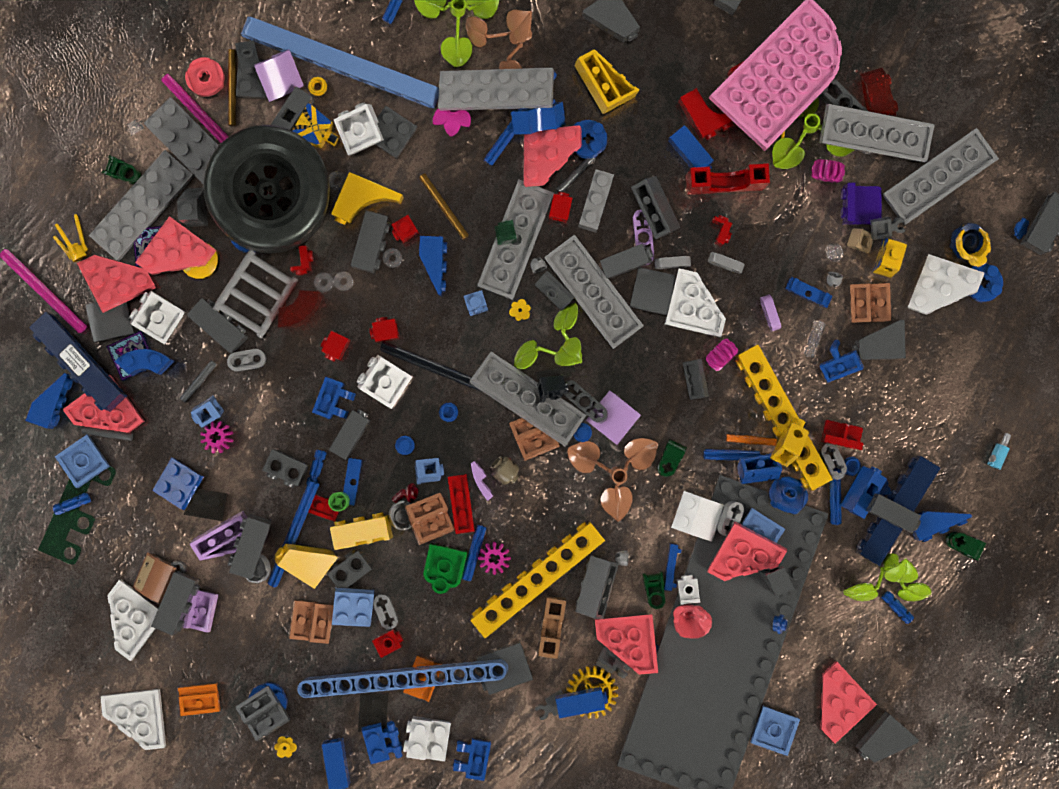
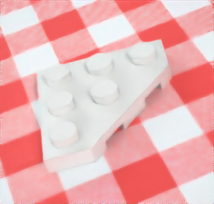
M928 254L908 309L927 315L968 295L977 293L984 272Z
M678 268L665 325L721 338L726 318L717 307L715 300L708 289H706L697 272Z
M120 579L107 596L111 609L110 618L112 630L114 631L115 650L131 661L156 629L151 627L159 607Z
M160 689L101 696L102 716L117 725L118 729L128 737H132L144 750L166 747Z

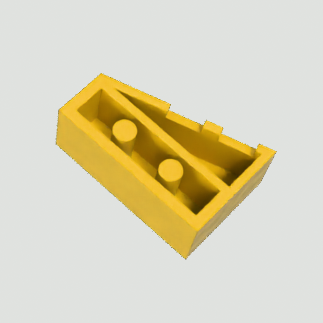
M595 49L579 57L574 65L602 114L631 100L639 92L636 86L634 87L630 84L623 74L620 75L612 67L613 65Z
M383 512L372 514L370 519H365L364 516L353 518L354 522L346 523V520L334 522L335 526L330 527L334 550L370 544L381 540L386 541L393 538L388 515H384Z

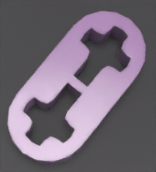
M771 295L760 297L761 306L770 330L773 332L781 329V322Z

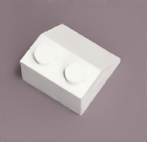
M684 491L671 528L712 542L725 505Z

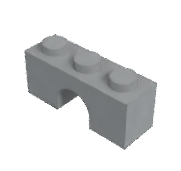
M595 170L578 228L597 232L614 174Z

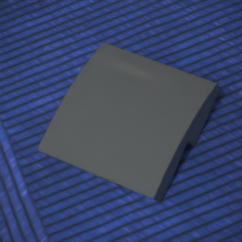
M639 267L630 307L667 315L676 275Z
M97 302L85 305L93 342L134 334L130 324L131 319L129 318L127 302L104 313Z
M270 686L265 687L236 706L242 721L248 725L256 741H260L291 720Z

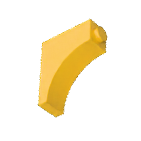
M349 172L331 215L335 217L334 221L345 225L346 222L351 224L356 215L365 207L385 201L401 204L404 197L398 192Z

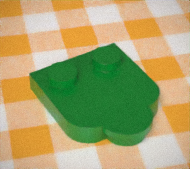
M430 543L423 575L425 580L431 583L432 589L436 593L444 594L449 588L457 587L460 584L468 551Z

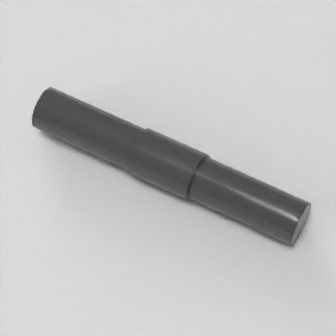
M596 158L585 159L556 190L563 192Z
M211 360L201 373L198 374L180 397L183 402H187L217 366V363Z
M85 426L82 428V434L133 440V433Z

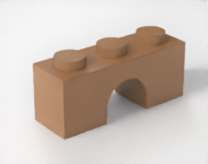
M546 597L538 656L558 659L566 598Z

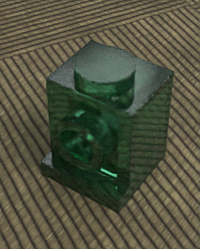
M513 220L499 222L498 226H494L498 246L517 242Z

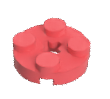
M202 57L190 63V67L185 74V80L190 90L196 95L210 97L223 89L225 75L222 67L216 61ZM203 73L210 75L206 82L200 80L203 77Z

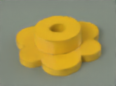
M524 299L511 304L510 316L515 317L517 321L529 318L530 313L528 311H530L531 307L526 305Z
M281 736L278 738L274 746L278 757L283 758L286 756L289 758L292 756V752L296 751L297 745L292 743L293 739L291 737Z

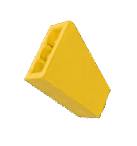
M285 544L283 548L280 547L277 550L274 560L279 567L315 589L338 557L329 549Z

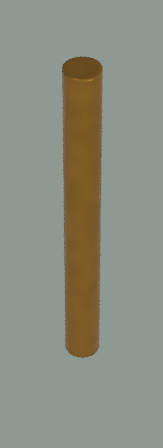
M228 49V126H236L235 49Z
M425 173L422 174L419 179L461 238L465 239L468 237L469 234Z

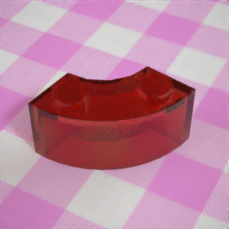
M883 68L861 73V88L866 109L869 112L896 117L898 104L893 99L890 85L892 82L890 75L886 74Z
M300 290L298 298L293 304L279 308L278 328H294L307 322L317 311L322 299V293L319 291Z

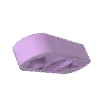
M640 209L633 215L635 246L640 244L650 245L653 253L651 259L653 261L652 231L647 220H644L643 224L644 227L648 226V229L642 228L637 230V227L640 228L641 224L640 220H636V218L639 217V214L645 217ZM641 232H645L649 236V240L645 243L638 240V235Z

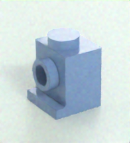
M482 290L464 296L470 316L488 311Z
M212 395L209 399L192 409L191 417L202 428L221 417L224 410Z
M439 458L415 461L417 484L440 481L441 476L444 475L443 464H439ZM431 470L433 473L426 474V471Z

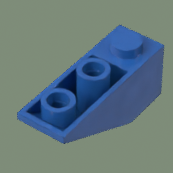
M420 236L419 256L438 295L442 296V291H446V280H443V272H446L447 261H443V254L447 253V242H444L443 237Z
M64 373L32 402L26 418L27 422L47 429H53L54 426H57L60 420V409L66 403L65 396L67 390H70L73 384V380L69 377L70 374Z
M921 511L917 513L921 515L919 519L921 521L920 526L916 531H913L912 535L915 540L926 542L932 539V535L938 532L943 534L950 531L949 527L966 524L968 522L967 519L971 518L972 515L967 513Z

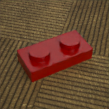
M315 494L308 513L336 522L340 511H334L330 508L328 498Z

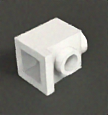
M682 575L681 579H677L680 604L700 603L697 578H693V575ZM691 586L692 592L687 593L685 588Z

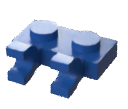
M325 377L312 413L331 419L333 414L347 419L349 411L336 407L340 396L354 401L356 394L344 390V383Z
M472 738L470 744L457 740L456 751L469 753L467 763L454 759L453 771L466 772L465 778L484 781L491 741Z

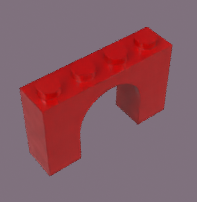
M743 62L732 67L727 73L728 76H730ZM697 88L679 98L678 102L700 141L705 138L708 141L717 135V131L721 129L726 131L733 126V121L726 114L715 113L709 109Z
M769 163L749 164L744 170L725 173L710 172V167L690 168L686 174L687 195L763 191L770 183Z

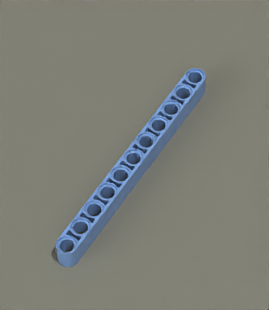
M248 16L241 32L243 37L251 41L254 40V42L280 52L289 49L291 55L426 107L435 108L439 98V88L259 19Z
M502 659L314 676L308 677L299 683L297 691L303 698L496 681L505 677L508 672V664ZM494 666H501L503 668V673H496L494 671ZM475 668H482L484 670V675H477L475 673ZM456 669L463 670L465 677H458ZM437 671L444 672L445 679L438 678ZM418 673H424L426 681L419 680ZM400 674H403V675L406 676V678H407V682H406V683H402V682L399 680V675H400ZM380 676L386 677L388 684H382ZM361 678H366L369 686L362 685ZM342 680H347L350 684V687L345 688L342 684ZM324 681L331 685L330 690L325 689ZM305 683L311 685V692L305 689Z

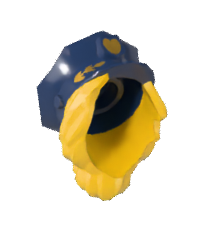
M966 223L952 232L950 248L958 259L969 260L970 265L981 267L987 262L986 256L991 251L990 238L988 233L978 224Z

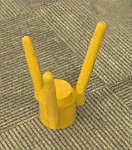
M74 214L81 245L78 243L71 244L57 223L55 227L68 247L66 248L57 236H53V239L67 254L69 260L77 262L87 256L85 252L88 251V248L85 245L78 215Z

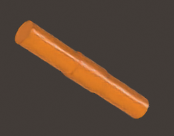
M726 434V442L776 446L777 443L776 438Z

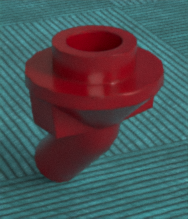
M410 483L406 488L396 493L391 498L392 501L397 503L405 496L408 502H413L418 496V489L415 484Z

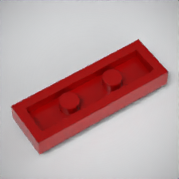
M467 474L448 477L455 534L475 532Z

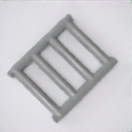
M249 250L217 299L213 310L224 312L256 332V335L262 339L294 289L298 279L295 277L290 278L257 257L254 251ZM250 262L286 283L287 285L282 293H278L245 272ZM242 278L277 300L272 309L266 308L236 289L235 286L239 279ZM229 295H233L265 315L266 318L262 325L259 326L225 305L224 303Z

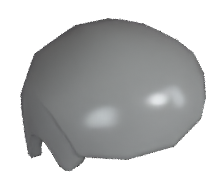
M399 501L389 509L388 519L394 528L399 530L412 528L405 506L411 503Z
M260 555L252 580L246 579L256 584L265 581L271 572L270 561L264 555Z

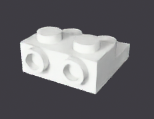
M360 103L355 106V110L350 112L349 110L343 111L338 114V118L333 119L348 155H353L384 140L377 125L379 123L370 104Z
M150 290L149 294L145 292L139 302L142 304L139 309L135 308L130 314L129 318L132 319L130 324L165 344L185 311Z
M377 355L376 358L372 357L369 360L367 372L365 374L362 373L358 377L357 383L359 384L357 387L392 409L412 376Z
M413 716L412 721H408L406 733H410L409 741L405 740L403 752H407L406 757L420 760L445 761L451 722Z

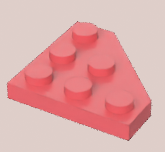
M580 125L524 134L525 187L545 185L549 181V177L568 161L569 156L574 151L577 152L582 146V129Z
M169 216L135 263L154 275L161 272L205 266L216 250Z
M97 255L77 263L103 313L156 288L149 273L143 268Z
M84 393L63 409L71 422L78 426L130 433L145 422L128 397L109 412L106 410L101 411L94 404L95 399L92 396L88 397Z
M734 522L707 572L723 581H727L733 577L758 573L760 570L777 568L784 558L787 548Z
M652 614L595 619L596 638L639 675L658 673Z
M837 661L822 673L823 684L821 693L822 715L820 729L834 744L877 705Z

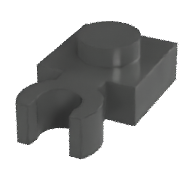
M890 217L871 219V238L873 240L892 237L893 231L897 233L905 232L903 227H897L899 223H903L905 220L902 217H897L893 221H891Z
M607 647L601 650L595 663L610 674L616 671L617 675L623 679L628 675L623 669L628 671L631 668L625 662L619 661L620 658Z
M562 689L546 697L545 701L547 704H539L535 707V711L539 709L545 711L540 716V720L546 719L550 712L554 716L558 715L555 696L564 694Z

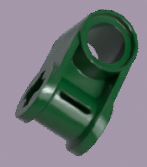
M108 155L107 165L101 171V173L111 178L119 179L132 185L142 176L140 170L111 155ZM133 170V176L127 178L128 172Z
M669 439L657 468L661 476L669 477L676 472L687 447ZM669 463V468L672 470L664 473L662 465Z
M950 532L945 539L948 547L976 561L980 560L986 546L985 542L964 533Z
M662 571L649 575L643 573L647 603L654 609L662 608L665 604ZM659 595L661 597L660 604L653 605L651 603L652 596Z

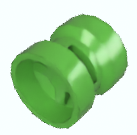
M336 492L329 497L328 504L332 510L342 511L349 506L350 498L344 492Z

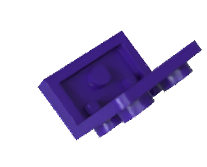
M847 183L841 188V200H843L841 219H843V225H870L871 219L882 218L881 187L855 186V183Z

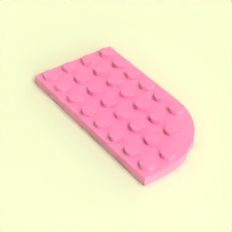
M805 0L710 95L709 99L764 151L774 143L835 78L840 67L842 46L835 31L837 28L832 19L814 0Z

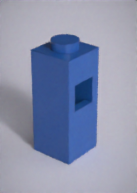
M685 125L669 138L668 142L690 168H712L711 164L714 160Z
M862 466L840 506L852 514L865 519L868 514L866 510L874 494L880 493L887 478L881 475V470L873 466L871 468Z
M601 687L555 696L559 719L606 710L605 704L608 703L607 694L602 692Z
M342 737L325 740L322 743L328 787L329 789H346L351 782L344 739Z

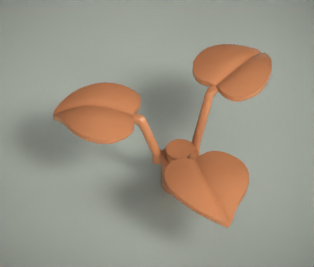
M518 9L509 11L506 22L510 31L497 34H487V24L481 18L476 16L466 18L465 26L468 38L477 47L485 46L486 38L509 35L511 43L516 44L517 47L508 55L507 61L500 62L499 69H522L521 65L517 61L511 60V58L523 47L524 42L532 38V11Z
M638 438L627 443L624 448V455L628 460L623 468L616 466L610 469L598 462L600 449L591 441L579 442L569 446L567 453L571 464L582 473L592 472L595 464L610 473V478L616 483L615 488H607L602 493L601 505L609 515L619 522L628 513L632 504L630 489L625 486L618 488L627 480L626 471L628 470V465L631 462V465L638 470L649 468L654 462L658 443L647 438Z

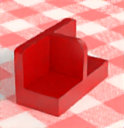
M825 420L821 442L862 450L864 443L860 441L863 428L847 423Z

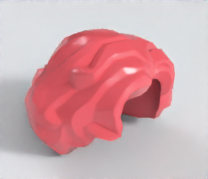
M684 604L676 607L673 611L675 630L681 637L700 638L708 634L712 628V617L701 606Z

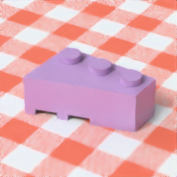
M244 511L191 541L190 546L199 560L220 557L236 552L237 548H234L237 536L241 537L243 532L240 529L243 518L247 519Z

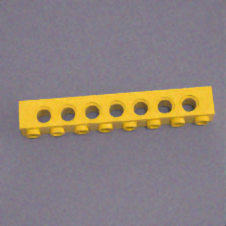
M757 344L735 356L737 358L735 363L740 371H744L746 375L744 379L749 388L752 387L756 393L754 394L755 400L758 404H762L765 409L763 414L767 421L771 420L774 426L772 430L775 436L779 438L783 431L799 417L760 346ZM751 363L758 365L759 370L757 373L751 372ZM762 379L768 383L766 390H762L759 387V382ZM771 396L777 399L775 407H771L768 403ZM780 413L786 415V422L784 424L778 421ZM808 435L803 447L805 450L804 456L798 457L791 465L796 472L799 471L803 487L813 491L833 479ZM808 464H812L814 466V471L812 474H808L806 472V466Z
M583 522L576 528L578 532L573 536L568 534L561 540L562 545L558 548L556 546L552 547L546 552L548 555L546 558L536 560L531 565L533 568L530 571L526 572L524 570L516 577L518 580L514 584L508 583L501 589L503 593L498 597L493 595L486 601L488 603L487 606L483 609L479 607L472 613L473 617L470 621L484 638L488 637L605 541L591 522L587 524ZM583 536L587 539L585 546L579 547L576 545L578 537ZM570 549L572 556L569 559L562 558V550ZM549 561L557 563V568L554 571L547 570L546 564ZM534 573H539L542 576V580L539 583H534L531 580V576ZM523 585L527 588V593L519 595L516 592V588ZM503 598H510L512 605L504 607L501 604ZM487 611H496L497 617L489 619L486 616Z

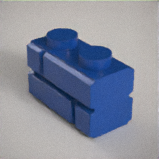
M772 454L740 458L737 470L741 484L768 481V479H779L782 466L770 458Z

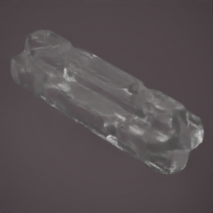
M819 320L814 322V330L811 331L807 343L808 347L804 352L805 356L811 358L815 356L817 351L815 349L818 348L822 336L821 331L825 327L824 322Z

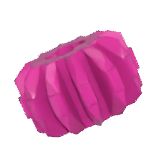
M818 159L814 161L812 166V177L825 182H841L845 174V165L833 160Z
M724 339L707 355L706 361L711 368L720 371L738 353V348L732 341Z
M212 421L210 423L211 428L207 425L204 426L207 433H200L201 436H205L201 443H207L204 449L208 450L211 448V453H216L217 450L219 453H223V447L225 449L230 448L227 442L234 441L228 438V436L233 435V431L227 432L230 426L225 425L223 427L222 421H219L217 425ZM218 434V436H221V439L215 442L216 439H213V436Z
M493 542V548L487 543L485 546L488 551L480 550L485 556H478V560H485V562L480 564V567L482 568L487 565L486 573L492 568L493 575H496V568L499 569L500 573H503L501 565L506 568L509 567V564L504 562V560H511L510 556H504L509 552V549H505L502 552L501 550L504 546L502 543L499 548H496V542ZM490 555H499V562L495 563V561H490Z

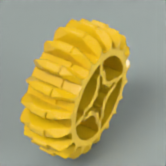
M586 666L585 673H583L581 668L578 669L579 677L575 673L572 674L575 681H568L573 687H566L567 692H576L578 685L582 681L585 685V690L589 689L588 685L590 688L601 687L602 692L604 691L603 689L608 687V703L605 704V708L611 711L612 708L609 703L616 705V701L612 698L618 697V693L612 691L617 690L618 686L612 685L615 682L614 678L608 680L611 675L609 672L603 675L604 669L601 668L598 673L597 666H593V671H590L589 666ZM588 678H599L603 683L592 684ZM601 710L587 713V717L591 719L592 713H595V718L597 719L599 718L598 712H601L603 716L606 715V712Z

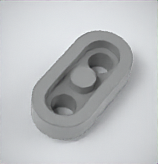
M259 349L239 351L229 355L227 365L231 370L237 372L257 369L265 365L267 358L266 354ZM256 355L260 356L259 362L254 361ZM238 358L241 360V364L239 366L235 364V361Z

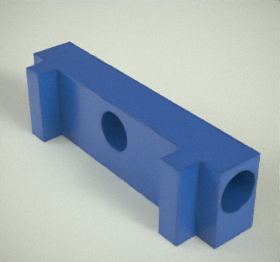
M793 277L789 278L785 290L824 308H828L833 297L829 293H825ZM806 291L810 292V297L805 295Z
M348 459L343 490L350 498L349 505L355 506L362 467V460ZM352 479L357 481L356 485L351 484Z
M669 543L664 579V590L672 591V587H677L673 580L677 553L682 551L678 548L677 544Z

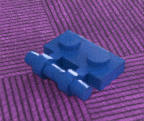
M394 721L388 722L386 729H382L381 723L362 727L371 764L390 760V752H393L396 758L403 756V746L399 742V731L395 727ZM387 737L391 739V743L386 744L385 738Z

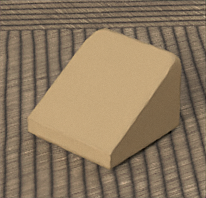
M853 228L847 246L869 253L874 240L871 238V233L863 229Z

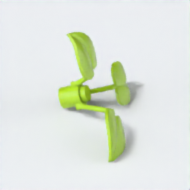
M414 0L418 11L427 18H437L440 10L446 11L450 8L451 14L456 17V38L448 37L442 42L441 54L449 64L458 68L466 64L472 54L470 40L465 37L459 38L460 17L465 14L467 9L469 11L473 10V14L481 19L491 18L497 11L499 0H451V2H448V5H446V0Z
M818 98L797 118L799 119L803 116L805 118L804 130L798 142L795 143L791 138H781L775 143L772 150V164L774 167L790 169L803 161L805 151L799 145L806 133H815L818 129L822 130L820 118L814 114L819 107ZM826 144L827 150L837 157L846 156L854 151V149Z
M572 303L566 306L562 311L558 312L554 319V329L557 331L561 330L562 335L566 339L558 352L540 346L537 347V342L534 340L527 341L517 351L514 367L517 369L530 367L538 356L537 351L555 355V363L559 366H571L582 363L580 340L576 337L569 339L566 334V330L571 329L577 320L578 305Z
M894 553L887 554L883 560L884 567L880 568V575L876 586L871 583H862L843 590L844 595L857 601L873 600L878 596L876 590H879L884 575L890 582H900L903 589L898 591V596L903 600L920 601L931 595V588L926 584L912 583L908 586L904 584L917 580L918 572L906 558L899 563V556Z

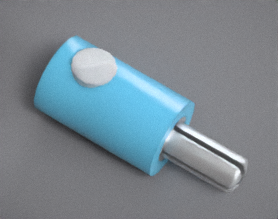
M1005 433L1001 443L995 444L987 465L1001 470L1010 450L1007 447L1011 437L1010 434Z

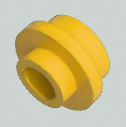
M314 77L309 81L308 89L312 95L322 96L327 91V83L321 77ZM320 84L321 88L316 90L315 85Z

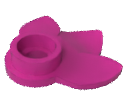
M437 109L433 116V124H444L445 131L450 137L457 134L461 126L470 127L471 123L470 114L466 110L440 111Z

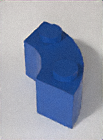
M553 99V108H520L511 111L514 134H532L538 131L557 129L566 124L563 102H555V99Z
M138 349L123 354L114 362L128 375L135 376L145 370H151L156 374L162 375L174 360L157 351Z

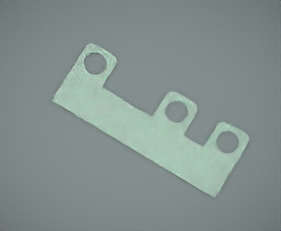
M110 466L107 468L111 473L108 480L102 481L97 475L79 488H75L69 479L59 503L62 504L63 501L86 493L92 480L104 486H109L116 470ZM80 507L65 511V513L55 515L54 513L38 551L68 564H75L81 553V548L65 539L70 528L82 534H88L94 523V517L79 511ZM80 517H86L89 520V526L86 529H80L77 526V520ZM67 547L75 549L76 555L73 559L65 558L64 550Z

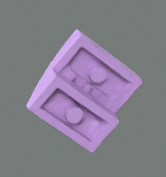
M289 49L271 56L272 58L254 64L269 102L291 93L296 86L298 88L304 86Z
M609 390L600 401V404L608 411L607 420L603 423H596L588 417L586 421L617 445L641 415ZM596 409L593 410L596 414V419L603 417V410L600 412Z
M473 461L471 463L473 477L479 490L488 501L494 496V493L482 481L487 474L476 461Z
M199 590L197 595L191 599L192 608L183 618V621H185L183 628H192L206 633L210 632L219 594Z

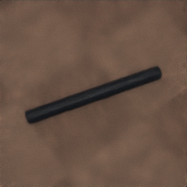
M385 341L381 343L380 351L483 392L469 383L472 378L471 376Z

